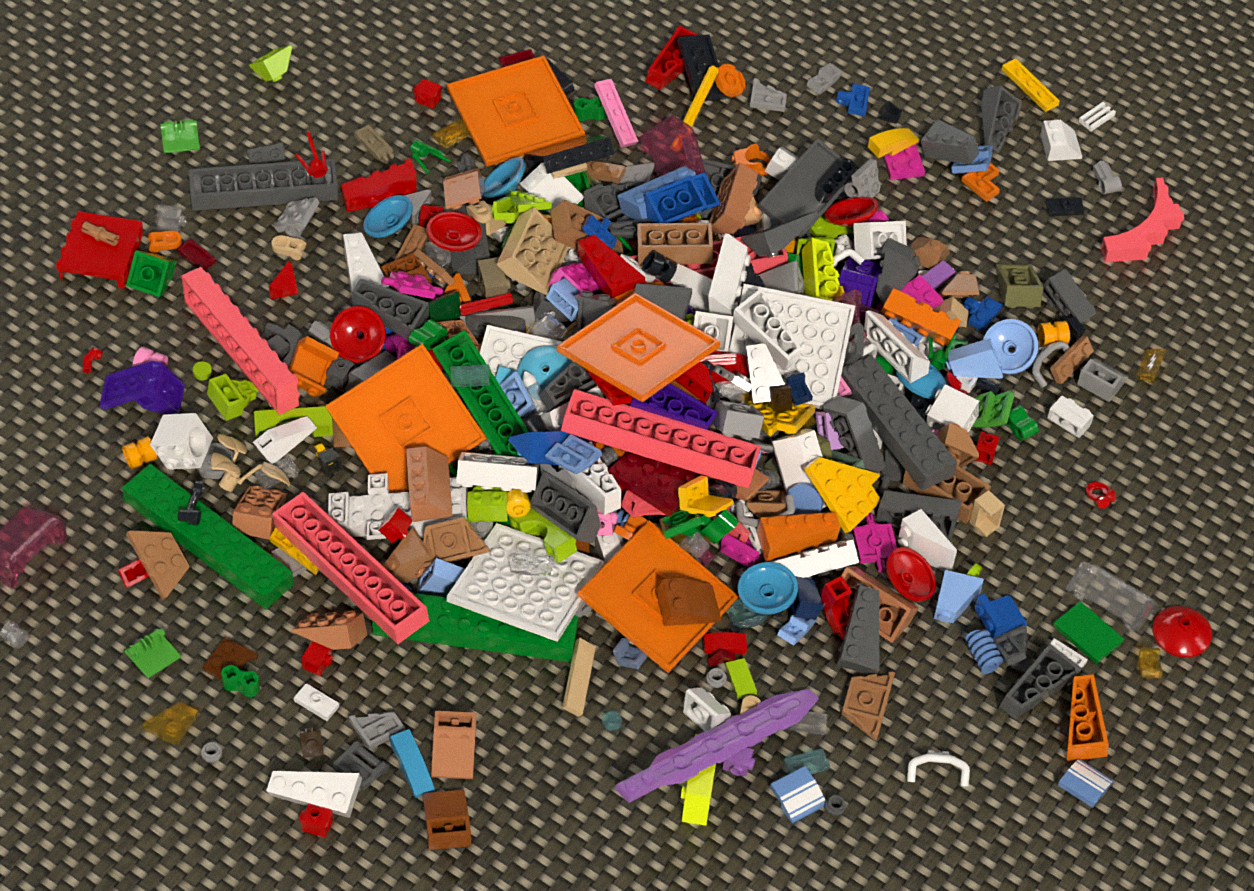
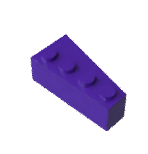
M670 383L644 402L633 398L630 405L634 408L706 430L710 429L718 412Z

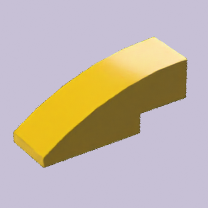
M908 128L892 129L870 137L868 148L878 158L888 153L893 156L918 143L920 139Z

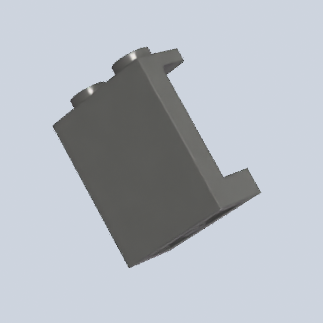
M582 291V293L575 295V300H579L577 330L572 332V335L616 306V299L610 298L608 294L594 295L592 291Z

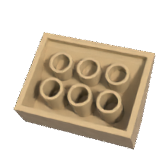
M534 207L518 216L496 265L508 277L547 295L551 288L548 285L552 279L551 275L561 267L569 247L555 241L553 226Z

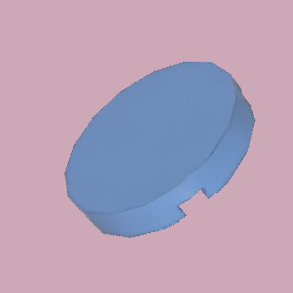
M800 482L788 490L786 496L793 495L795 512L793 515L821 513L824 500L814 485Z

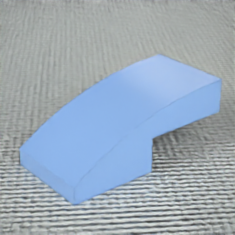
M792 615L790 621L780 628L777 636L794 646L811 629L816 620L803 619Z

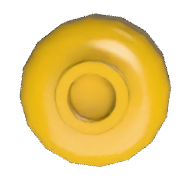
M513 489L507 492V514L513 518L527 515L531 507L528 494L520 489Z

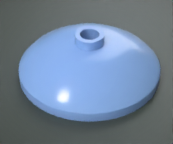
M1006 319L999 321L991 326L984 336L983 340L991 338L1001 363L1003 374L1020 373L1030 367L1036 359L1038 353L1036 334L1029 325L1020 320ZM1010 347L1015 348L1013 352L1008 351Z

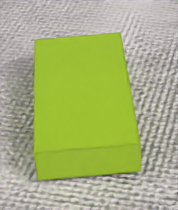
M745 658L726 662L725 667L737 700L749 695H757V690Z

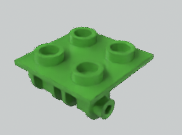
M180 120V124H177V121H175L174 125L173 122L161 124L164 153L200 150L196 120H184V124H182V120Z
M162 628L159 630L155 629L153 633L144 636L143 639H139V642L130 645L124 651L148 679L182 657L164 637L165 632Z

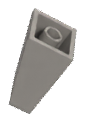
M797 261L759 274L765 288L805 296L804 279Z

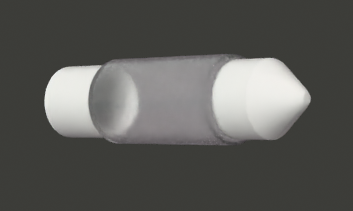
M527 371L524 372L522 382L534 403L536 414L542 416L548 410L539 397V394L542 392L541 386L533 374Z

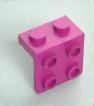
M578 262L560 267L551 275L552 279L548 284L552 287L553 284L566 278L581 293L582 291L595 292L601 290L586 267Z
M729 534L722 538L720 552L748 568L759 564V561L763 558V554H759L760 552L753 548L749 538L746 544Z

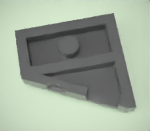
M1025 625L993 638V644L997 646L996 650H999L1000 656L1008 666L1026 659L1027 628Z

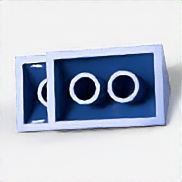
M705 172L693 177L691 175L644 195L647 218L654 223H673L721 204Z
M563 431L527 432L509 437L508 441L528 463L557 465L546 459L545 455L557 442L562 444L570 434ZM576 436L587 443L590 442V440L586 438Z

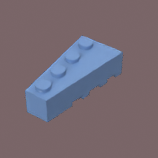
M683 166L617 195L622 213L634 220L647 219L645 193L691 175L692 177L696 176L695 171Z

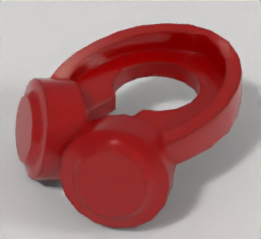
M1092 482L1086 487L1087 497L1095 501L1101 509L1107 508L1109 503L1116 500L1115 491L1111 490L1104 483ZM1100 489L1104 495H1094L1092 491Z

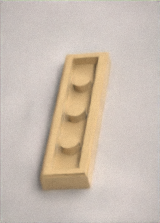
M581 638L575 642L562 706L563 709L578 717L583 714L596 646Z

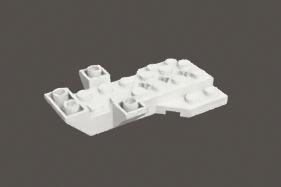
M388 473L368 475L369 495L350 497L348 492L329 493L328 515L351 537L367 536V540L386 538L378 530L386 518L398 507L413 520L409 492L390 493ZM457 477L450 478L453 517L418 522L412 521L407 530L410 531L411 528H415L419 537L424 540L423 535L426 526L462 517L468 520V487L457 484Z

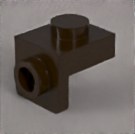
M790 385L770 387L771 401H769L772 411L783 413L791 410L792 397Z
M315 727L303 729V733L299 734L303 758L324 755L321 731H316Z

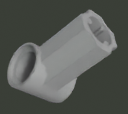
M1099 161L1093 166V171L1099 181L1101 194L1121 191V180L1119 176H1114L1108 163Z
M320 321L312 323L308 330L309 335L333 349L330 340V328Z

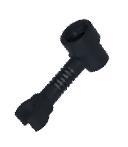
M203 481L195 482L193 494L186 510L180 509L178 512V521L189 522L190 525L196 526L200 524L201 510H197L195 507L205 491V488H202Z

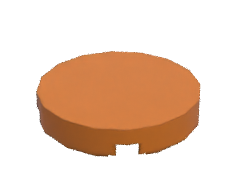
M723 64L718 68L719 72L715 78L716 85L726 96L737 97L746 87L743 74L740 71L738 72L735 66Z

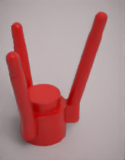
M307 131L308 141L314 159L310 162V167L298 153L295 156L307 170L309 176L313 175L315 178H320L328 171L325 151L321 152V161L318 159L311 134Z

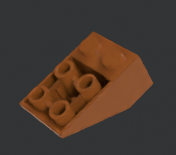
M465 790L423 793L428 849L471 846V830Z

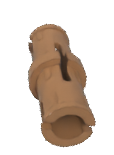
M88 221L82 225L81 231L95 237V240H102L112 246L117 245L118 240L116 239H119L118 235L106 231L102 226H95Z

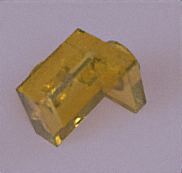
M1140 648L1138 668L1141 677L1148 679L1162 678L1163 671L1159 662V648Z

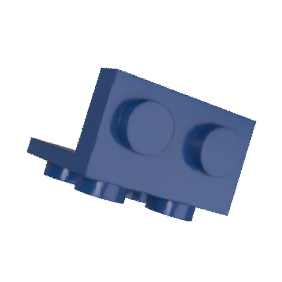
M986 594L978 596L975 611L992 638L1024 625L1027 627V622L1012 597L1005 596L990 602Z

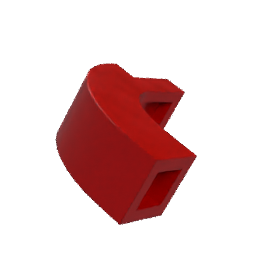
M840 576L825 584L822 589L821 599L830 627L834 634L838 633L843 640L850 615L848 600L852 591L844 578Z

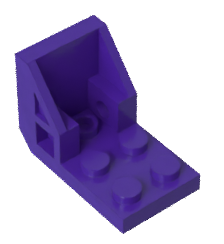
M849 257L841 271L839 284L843 286L845 292L843 294L844 299L848 301L849 305H855L853 318L865 321L866 312L871 310L878 275L882 274V267L880 263L867 259L858 264Z
M149 361L107 375L99 406L106 410L135 400L142 408L165 415L179 414L185 384L163 363Z

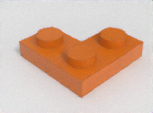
M990 163L987 171L968 172L962 176L961 181L987 202L999 194L1000 189L990 180L998 176L1000 170Z

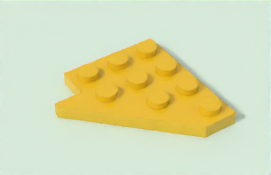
M744 393L737 398V403L753 405L764 416L761 429L769 436H772L777 430L784 431L786 434H796L815 413L816 405L803 403L794 406L792 402L791 410L778 413L772 411L769 401L752 403L751 395Z
M821 457L815 458L804 468L830 511L836 512L839 524L845 533L850 532L881 502L880 497L872 486L880 477L878 473Z

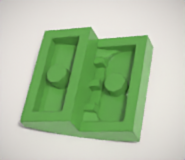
M989 391L976 396L975 399L979 401V414L972 427H995L1007 424L1014 399V394L1011 391L994 395Z

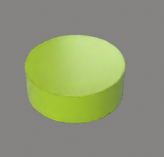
M201 361L193 366V376L196 379L207 380L211 377L212 367L209 363Z
M976 563L967 575L978 577L982 567Z

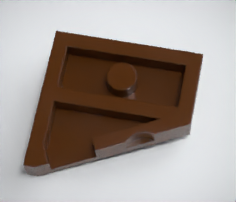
M224 637L203 665V671L221 680V672L224 667L234 665L241 669L243 664L251 660L253 662L256 661L258 653Z

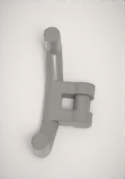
M1058 341L1048 346L1038 347L1036 359L1032 363V374L1041 388L1047 385V382L1040 373L1042 362L1054 350L1062 348L1065 353L1070 348L1066 342Z
M793 495L786 496L787 510L778 516L794 514ZM737 502L735 506L739 522L758 527L760 519L745 517L743 503Z

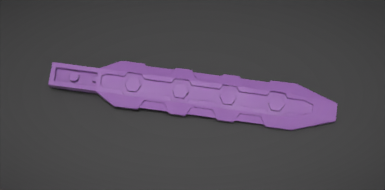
M809 689L774 695L758 703L756 707L743 714L735 715L725 720V723L710 731H704L694 736L692 740L657 755L649 768L616 784V791L630 803L660 786L683 783L697 776L700 771L731 758V755L744 748L760 743L767 736L800 722L819 698Z

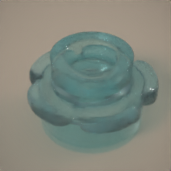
M610 711L603 717L602 723L607 730H618L622 726V718L619 713Z

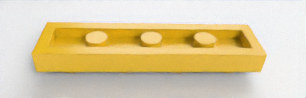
M1016 58L1002 65L1001 70L1043 111L1047 112L1059 106L1060 100Z

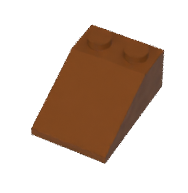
M675 578L663 579L656 589L664 626L721 622L712 585Z

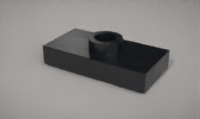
M1081 197L1046 199L1045 204L1048 216L1084 215Z

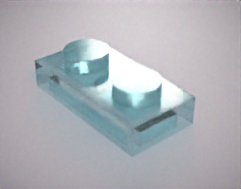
M489 364L451 367L452 387L490 385Z

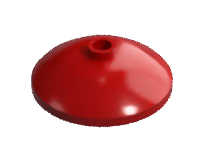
M871 197L844 199L828 207L825 211V218L834 225L854 227V223H865L875 215L879 208L878 202Z
M443 212L433 216L429 220L426 229L427 236L432 243L441 249L452 252L466 251L475 247L480 242L482 236V229L479 223L474 218L459 212Z
M354 306L343 310L334 319L330 329V340L333 349L339 352L338 355L341 358L348 359L353 363H363L373 359L380 353L385 344L386 329L383 320L375 311L362 306ZM360 332L364 333V337L362 339H359L358 337Z
M905 547L897 548L891 552L887 558L886 567L888 577L894 588L904 597L916 602L926 601L933 596L936 589V579L926 559L918 552Z
M1185 606L1168 607L1159 612L1153 622L1152 633L1156 643L1165 652L1181 658L1195 657L1202 654L1210 645L1212 639L1211 626L1201 613Z

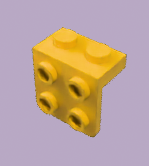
M701 475L678 487L680 510L688 511L690 514L700 513L706 517H713L718 512L726 510L727 507L733 505V499L709 495L708 476Z

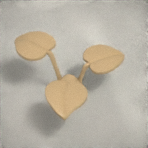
M218 434L219 442L227 448L234 450L232 461L216 452L211 456L212 470L226 471L219 482L223 489L232 492L237 483L241 485L245 479L259 469L267 475L284 482L288 487L290 486L286 474L277 466L267 462L259 464L240 478V468L235 465V461L239 452L246 454L247 448L241 441L233 437Z

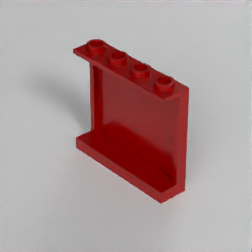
M78 211L76 217L72 219L71 231L67 233L66 245L62 246L61 259H58L56 263L59 278L62 279L65 272L117 280V287L125 289L134 253L136 250L138 251L144 234L142 221ZM88 221L95 226L104 227L106 231L119 236V239H116L118 240L117 245L112 246L102 240H95V237L81 231L82 225Z

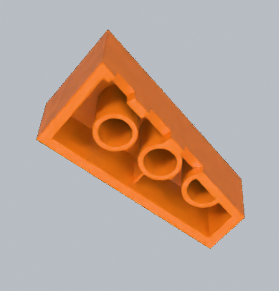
M893 288L882 308V311L885 312L884 315L891 319H898L901 321L900 324L907 328L912 327L916 329L917 333L923 337L929 336L933 338V342L940 346H948L961 320L955 317L953 321L947 316V313L941 310L934 312L930 305L923 302L918 304L914 297Z
M836 512L761 517L756 533L765 562H771L774 558L780 557L781 559L787 557L790 553H801L810 547L817 548L834 543L837 540L841 527Z
M1094 674L1075 676L1073 678L1067 761L1107 757L1109 744Z

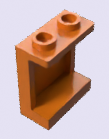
M308 336L300 339L289 367L291 374L294 373L298 379L297 388L307 391L311 396L318 397L325 393L326 372L331 366L332 361L337 359L339 352Z

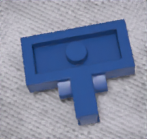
M853 84L851 92L838 91L836 103L849 106V114L865 117L870 87Z
M592 214L586 218L582 229L588 236H597L611 249H613L617 241L607 230L611 223L607 217L602 221H598Z
M988 296L983 302L968 297L964 302V307L972 315L969 318L968 324L984 332L1000 312L1003 304Z

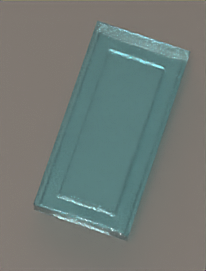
M823 749L784 758L788 774L804 766L807 767L811 774L830 768Z

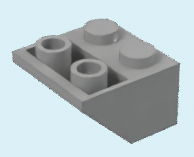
M1090 359L1081 370L1077 385L1110 402L1126 382L1128 376L1098 359Z

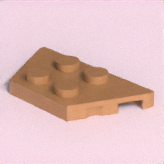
M466 518L449 520L425 527L423 544L430 555L419 569L429 567L436 558L446 562H453L490 553L491 551Z
M128 531L126 535L161 599L165 600L189 569L188 562L171 533Z
M889 672L888 675L884 676L872 674L866 677H852L843 706L842 715L876 741L895 672Z

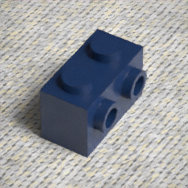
M796 577L798 593L796 599L790 605L793 615L803 619L816 620L819 613L823 610V603L814 579Z

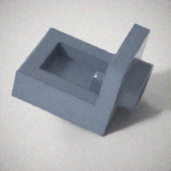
M622 638L613 650L618 665L637 670L648 657L639 648L629 646L626 638Z

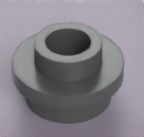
M833 795L826 800L825 809L829 814L838 816L845 811L846 803L841 796Z

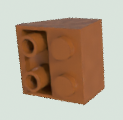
M414 253L381 266L384 277L389 278L391 272L398 273V271H403L412 276L416 274L422 275L431 284V277ZM389 286V289L399 292L395 287ZM405 294L415 298V295Z

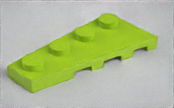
M512 190L504 195V197L510 196L511 207H514L518 212H526L534 207L537 210L552 209L551 201L545 200V197H537L536 194Z

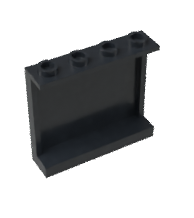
M592 134L524 153L528 171L535 170L541 163H544L547 174L614 155L610 137Z

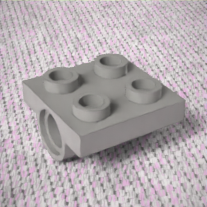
M869 159L852 175V179L844 186V191L848 197L873 198L880 191L879 171L876 160Z
M316 197L289 202L283 214L278 218L274 228L278 233L285 231L290 237L299 238L320 202Z

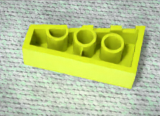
M811 238L802 249L805 296L848 304V301L843 296L845 293L843 286H840L838 281L839 273L833 265L835 261L829 243Z
M716 764L700 771L697 776L683 782L687 786H682L681 798L685 799L682 822L707 825Z

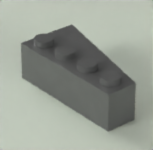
M573 361L539 394V397L549 412L569 401L574 389L586 392L597 386V384L584 367Z
M837 396L822 407L823 411L829 413L832 419L830 421L832 428H837L841 436L838 438L841 445L848 449L847 455L862 459L867 471L879 473L886 467L883 454L878 446V440L875 437L872 423L869 420L866 412L867 409L863 402Z
M885 490L876 519L901 526L903 518L922 509L944 536L951 541L962 501Z

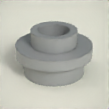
M720 668L710 670L706 676L707 683L714 688L724 686L727 679L726 674Z
M209 742L201 750L202 758L207 762H216L222 756V748L215 742Z

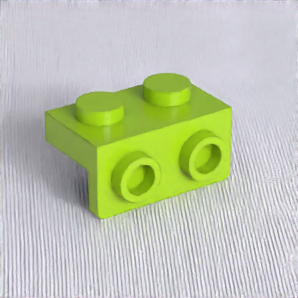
M510 196L494 201L492 205L494 220H504V223H515L518 216L524 213L518 212L514 207H511Z

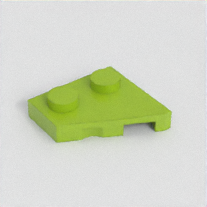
M825 214L809 229L813 237L838 238V235L842 234L848 235L849 238L854 237V231L851 227L834 225L826 220Z

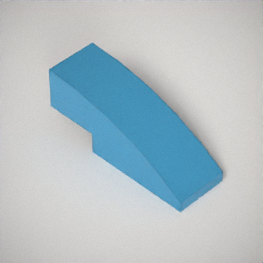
M410 729L390 736V745L415 798L423 796V793L435 791L426 764Z

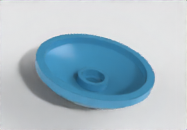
M520 157L505 161L495 168L484 180L486 188L483 197H500L515 190L525 172V161Z
M395 195L382 200L365 217L363 224L365 232L374 238L388 237L398 232L406 225L412 215V202L403 195Z
M930 363L928 374L912 383H909L896 370L897 377L902 384L924 398L934 399L939 389L942 390L945 384L947 385L943 375Z
M773 562L753 565L742 574L738 583V594L742 603L748 609L760 614H775L787 609L794 602L798 593V583L793 572L787 567Z

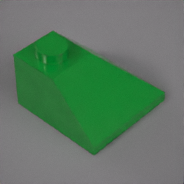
M136 250L126 286L161 297L173 278L177 261L161 255Z

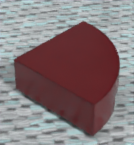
M720 650L707 661L709 666L718 667V664L734 661L736 657L734 653Z

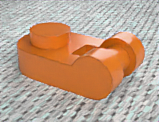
M177 231L151 232L148 234V241L150 242L149 251L151 253H158L160 250L176 249L182 244L181 234Z

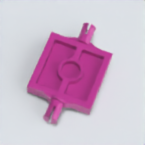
M398 271V273L391 272L389 278L382 277L381 280L382 285L395 287L399 293L434 299L435 294L441 296L443 293V288L432 286L426 280V277L419 274L412 276L403 271Z
M868 514L865 517L867 524L854 527L852 530L856 549L859 553L860 564L877 563L878 572H885L887 570L885 561H887L890 553L897 549L891 523H875L873 514H870V517Z

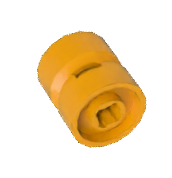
M1057 321L1053 325L1050 322L1040 323L1038 325L1040 345L1044 347L1058 341H1064L1069 344L1070 330L1066 321Z
M148 436L139 439L137 444L132 442L122 446L124 457L130 469L142 466L143 462L150 463L158 459L156 452L150 446L151 439Z

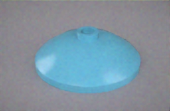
M540 346L532 349L522 358L518 374L521 380L526 371L535 376L537 382L525 388L531 398L542 401L539 394L573 361L558 353L557 347ZM548 367L549 371L544 372L543 368Z

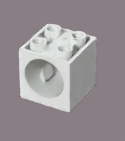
M945 384L942 390L939 389L937 391L934 404H930L927 408L925 422L931 430L941 429L949 423H955L969 433L979 414V401Z
M196 413L168 414L162 416L150 446L167 469L201 468L213 437Z

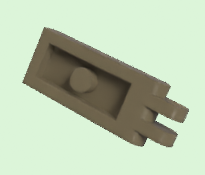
M369 124L354 132V137L376 160L381 159L386 163L388 158L390 160L394 158L390 145Z

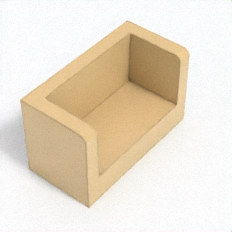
M988 490L974 501L969 523L983 536L987 537L999 528L1005 504Z

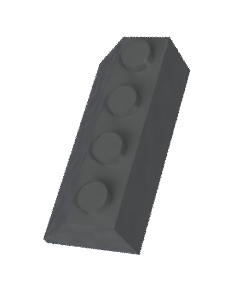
M463 204L461 208L453 212L468 215L466 206L469 204ZM478 222L482 229V236L480 242L475 247L461 252L450 251L453 275L460 273V275L478 273V260L490 259L485 223Z
M547 471L543 472L531 498L530 508L574 539L593 543L601 527L596 505Z

